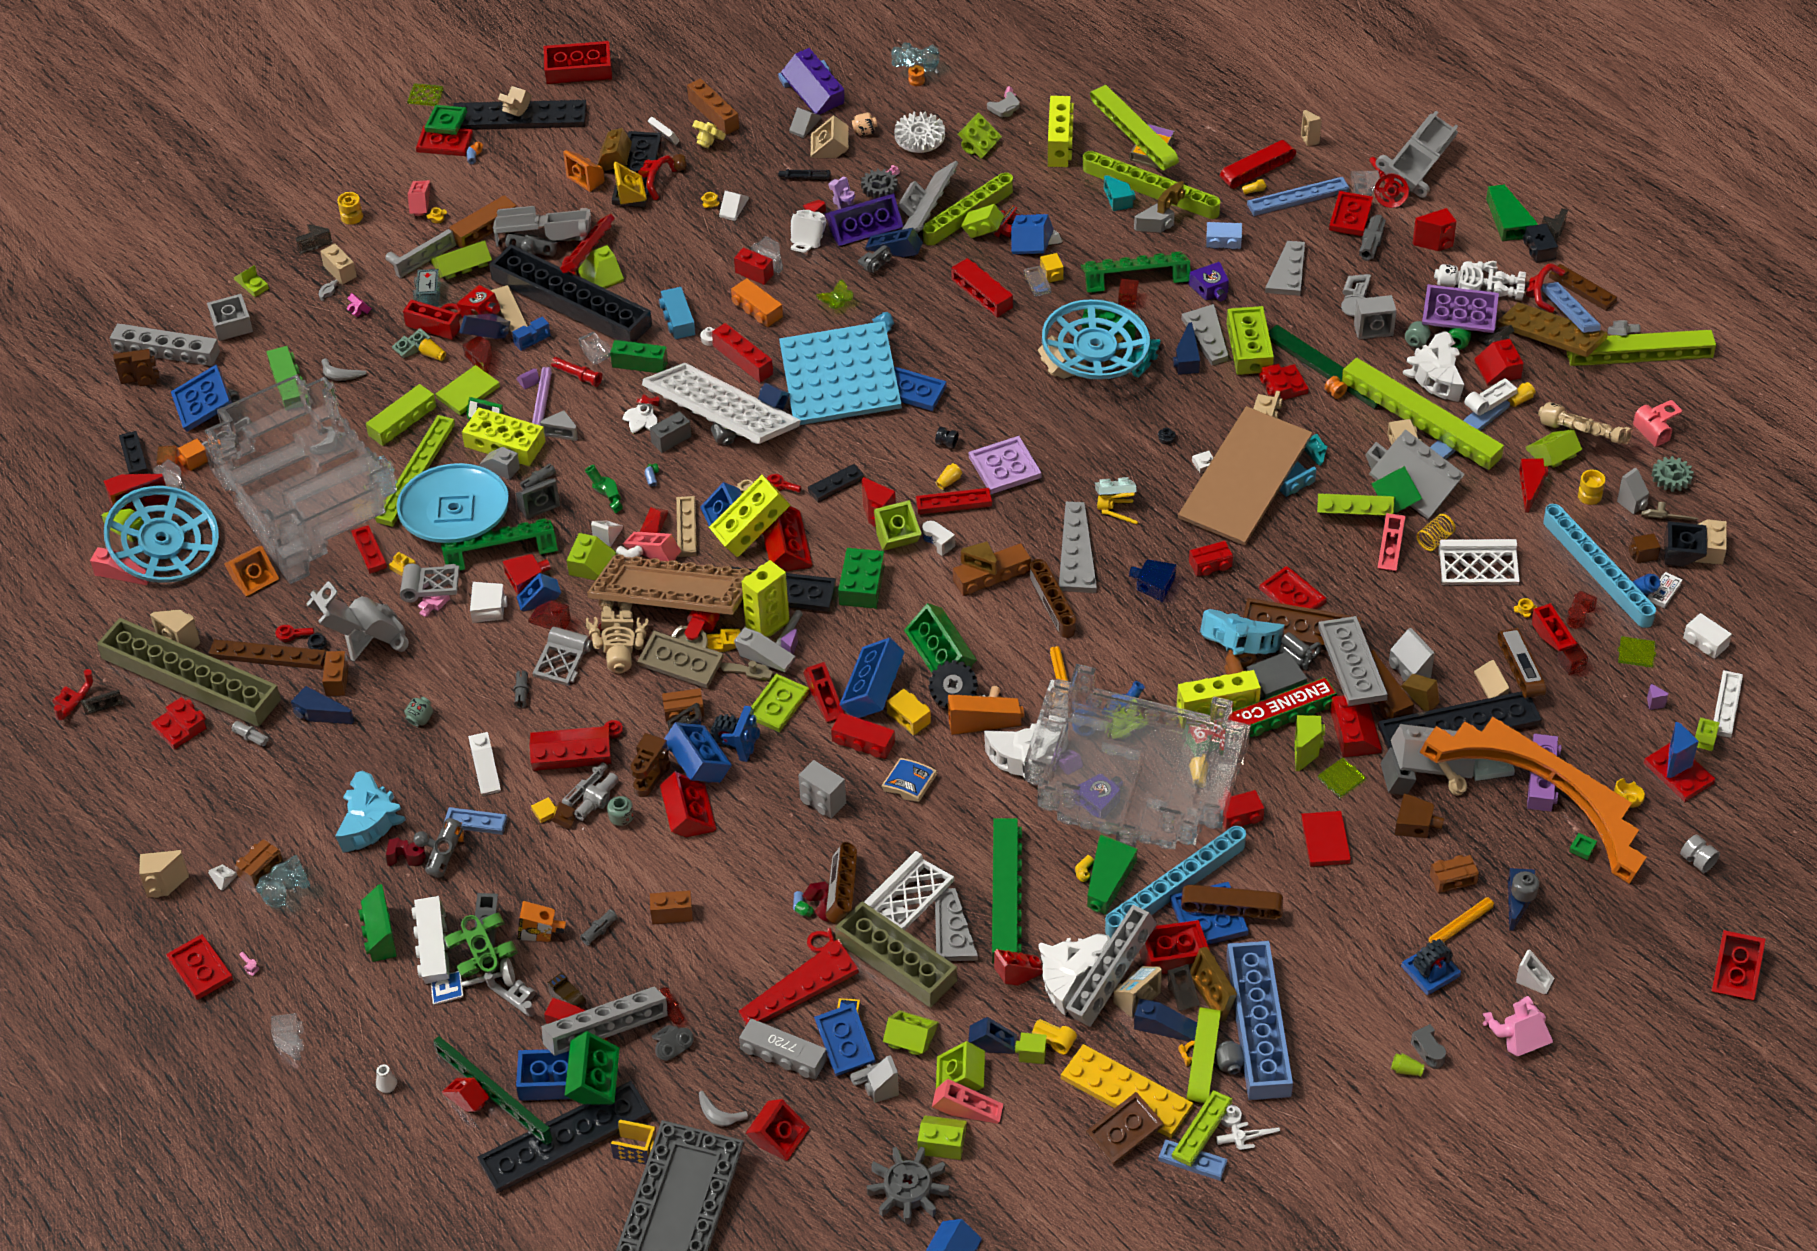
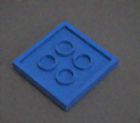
M217 365L171 391L182 426L186 432L233 405L223 375Z
M1229 882L1211 885L1212 887L1231 888ZM1182 893L1170 895V902L1178 923L1199 920L1207 944L1248 935V928L1243 917L1186 912L1181 908Z

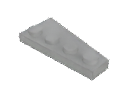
M1287 241L1265 287V293L1300 296L1305 242Z
M1214 304L1183 313L1181 316L1182 321L1186 327L1189 322H1192L1196 342L1211 366L1228 361V353Z
M947 888L935 900L936 953L948 961L978 960V955L974 948L956 889Z

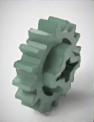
M1671 456L1670 459L1664 457L1663 461L1658 459L1657 464L1653 465L1651 476L1654 477L1653 482H1658V487L1664 486V490L1671 488V491L1674 492L1676 488L1679 491L1682 490V487L1688 488V484L1692 482L1694 472L1691 471L1692 466H1687V461L1681 462V458L1674 460V457Z

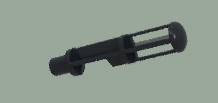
M786 169L785 171H779L778 176L785 177L786 179L802 177L809 180H830L831 171Z

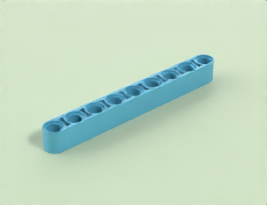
M1549 504L1545 509L1543 520L1547 529L1637 625L1643 628L1652 626L1656 613V607L1561 506Z
M1240 826L1231 827L1111 911L1105 918L1106 935H1109L1110 938L1113 936L1132 905L1152 915L1170 902V895L1182 893L1184 886L1195 885L1243 851L1246 841V831Z

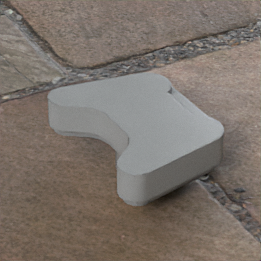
M1007 92L1006 98L1000 102L987 103V109L999 117H1010L1020 107V102L1012 92Z
M1627 320L1613 321V326L1608 328V334L1627 335L1630 332H1641L1640 324H1628Z

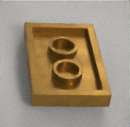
M1203 947L1198 951L1189 976L1208 1007L1221 1010L1219 1022L1226 1021L1237 993L1226 978L1225 972L1219 967L1214 955L1211 954L1207 947Z

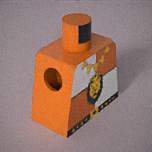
M523 901L517 940L549 942L552 932L564 934L566 921L554 920L555 910L553 908Z

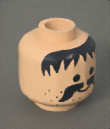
M869 112L856 115L854 120H852L854 132L858 133L859 136L873 134L875 127H878L876 117H872Z

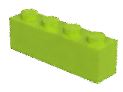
M418 384L366 423L368 436L384 446L436 407L434 394L421 384Z
M1318 494L1317 512L1361 515L1394 514L1395 497Z

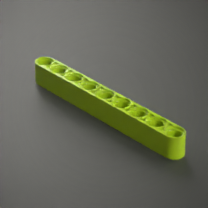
M1103 85L1090 92L1092 102L1161 170H1166L1179 163L1176 152L1107 85Z
M1087 151L1083 155V171L1103 180L1104 176L1108 175L1128 183L1131 190L1157 200L1165 190L1177 183L1176 181L1094 151ZM1184 185L1186 190L1185 196L1174 206L1209 219L1219 217L1220 199L1218 197Z

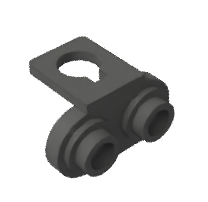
M884 245L873 254L868 252L858 260V264L862 265L866 271L874 273L885 262L890 261L892 257L890 248Z
M671 1025L665 1026L652 1035L653 1039L659 1040L655 1047L656 1056L665 1061L671 1060L689 1048L694 1040L693 1033L688 1028H678Z

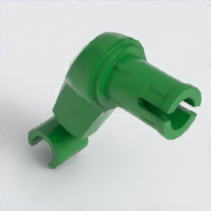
M595 465L588 466L585 469V473L593 482L592 488L599 494L607 496L611 502L609 504L610 507L617 513L623 506L620 503L621 496L616 482L609 477L601 476Z

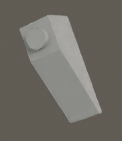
M745 627L734 640L741 657L786 672L796 659L793 654L763 634Z

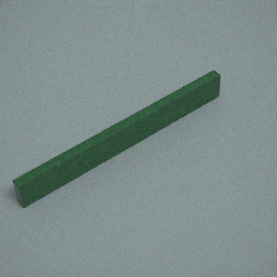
M1278 324L1268 331L1272 343L1327 379L1337 376L1340 382H1342L1344 367ZM1347 386V392L1373 409L1380 406V404L1375 403L1370 398Z
M440 1036L433 1040L436 1053L465 1078H475L491 1100L545 1145L553 1141L550 1128Z

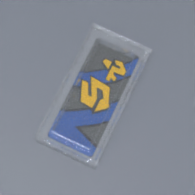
M1041 266L1024 269V275L1034 297L1051 293V287Z

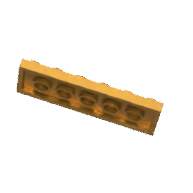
M1519 302L1497 321V325L1500 328L1585 357L1589 356L1608 338L1606 331L1600 330L1583 333L1568 318Z

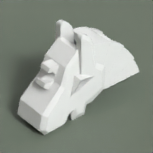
M1442 332L1434 336L1429 346L1424 345L1421 350L1417 348L1415 356L1407 358V362L1413 365L1412 369L1404 370L1403 374L1410 378H1415L1429 393L1443 399L1459 402L1464 383L1454 364L1455 357L1459 356L1460 353L1457 348L1451 347L1455 344L1451 334Z
M1031 724L1030 728L1017 732L984 731L985 751L989 759L999 769L1008 771L1011 774L1021 775L1031 784H1034V775L1044 770L1047 765H1053L1054 758L1064 753L1068 746V728L1064 724H1048L1046 728H1043L1042 724Z
M1095 934L1085 939H1078L1077 942H1071V938H1067L1066 942L1063 941L1054 946L1044 943L1039 944L1046 993H1048L1054 1006L1063 1015H1066L1068 1012L1066 1006L1111 939L1109 935Z

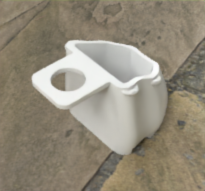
M799 210L796 214H793L790 240L794 244L791 246V250L806 253L811 248H818L820 246V240L826 226V218L822 213L811 210Z

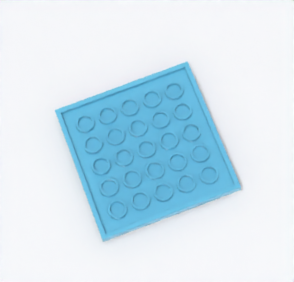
M885 321L779 339L788 392L790 393L792 415L801 420L800 425L902 408Z

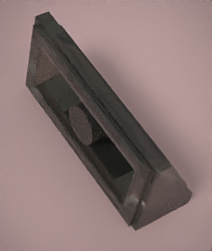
M120 690L81 701L85 715L124 704Z

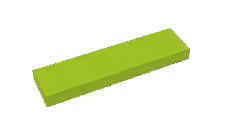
M1214 1090L1212 1091L1173 1151L1172 1159L1190 1167L1193 1165L1226 1114L1227 1107L1233 1103L1232 1098Z

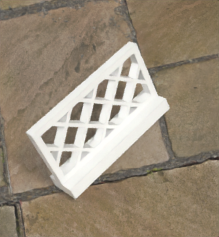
M1440 540L1438 553L1440 556L1442 585H1519L1516 553L1517 540ZM1445 556H1453L1456 560L1449 564L1445 560ZM1465 556H1472L1475 560L1469 564L1463 558ZM1484 556H1491L1494 560L1488 564L1482 558ZM1503 556H1512V561L1507 564L1501 558ZM1459 562L1466 567L1462 572L1454 567ZM1479 562L1486 568L1479 572L1473 566ZM1498 562L1505 568L1498 572L1492 566ZM1451 570L1457 577L1455 579H1446V574ZM1470 570L1477 576L1474 579H1468L1465 574ZM1489 570L1496 576L1493 579H1488L1483 574ZM1509 570L1514 574V579H1507L1502 574Z
M915 851L864 902L879 913L883 908L891 907V913L882 915L903 930H906L955 881L954 876L925 861L922 854ZM926 868L930 870L931 874L919 875V872ZM936 878L945 879L943 883L934 884V879ZM931 879L932 885L920 886L919 881ZM917 881L918 887L906 888L909 882ZM933 890L930 896L921 897V892ZM918 892L919 898L907 899L906 894ZM904 894V900L892 901L896 895ZM920 904L917 909L908 910V905ZM905 905L906 911H893V907ZM906 916V920L901 925L894 920V918Z

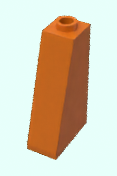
M948 695V721L951 735L1021 726L1024 709L1023 706H1019L1018 698Z

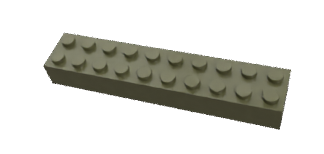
M119 618L97 643L102 659L258 727L281 701L276 684L122 618Z

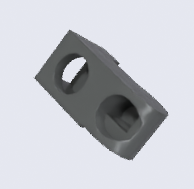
M1429 1024L1412 1032L1411 1044L1429 1067L1438 1069L1444 1065L1446 1050L1434 1039L1435 1030Z

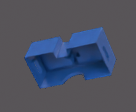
M543 316L530 322V325L527 327L524 325L512 331L514 344L520 351L551 336L549 323Z

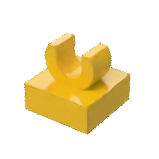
M398 552L393 557L394 560L389 564V568L402 576L403 568L407 564H416V562Z

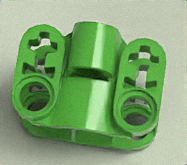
M500 913L484 918L482 920L484 924L474 915L466 916L461 924L463 932L459 930L444 938L450 950L465 942L470 947L474 957L457 966L462 978L479 972V967L486 973H493L499 966V958L500 960L510 958L518 953L513 941L506 942L495 948L491 943L487 933H490V930L498 926L505 925ZM475 920L477 927L467 930V923ZM479 939H484L486 942L485 947L481 950L476 949L475 942ZM494 963L493 967H491V968H489V969L484 968V967L490 966V965H492V964Z

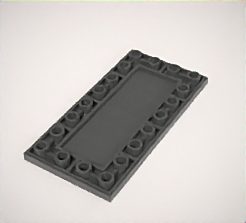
M662 1120L616 1251H709L745 1144L744 1140Z

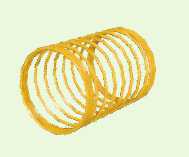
M1439 514L1431 521L1437 523L1438 527L1445 533V539H1447V534L1450 536L1456 530L1453 520L1445 514ZM1439 516H1445L1451 522L1453 532H1447L1439 524L1440 520L1438 518H1441ZM1422 529L1417 533V540L1424 549L1433 551L1439 546L1440 543L1438 542L1440 541L1438 539L1435 541L1433 536L1428 533V530L1424 531ZM1420 532L1421 535L1422 532L1429 535L1434 543L1431 546H1434V548L1428 549L1421 543Z

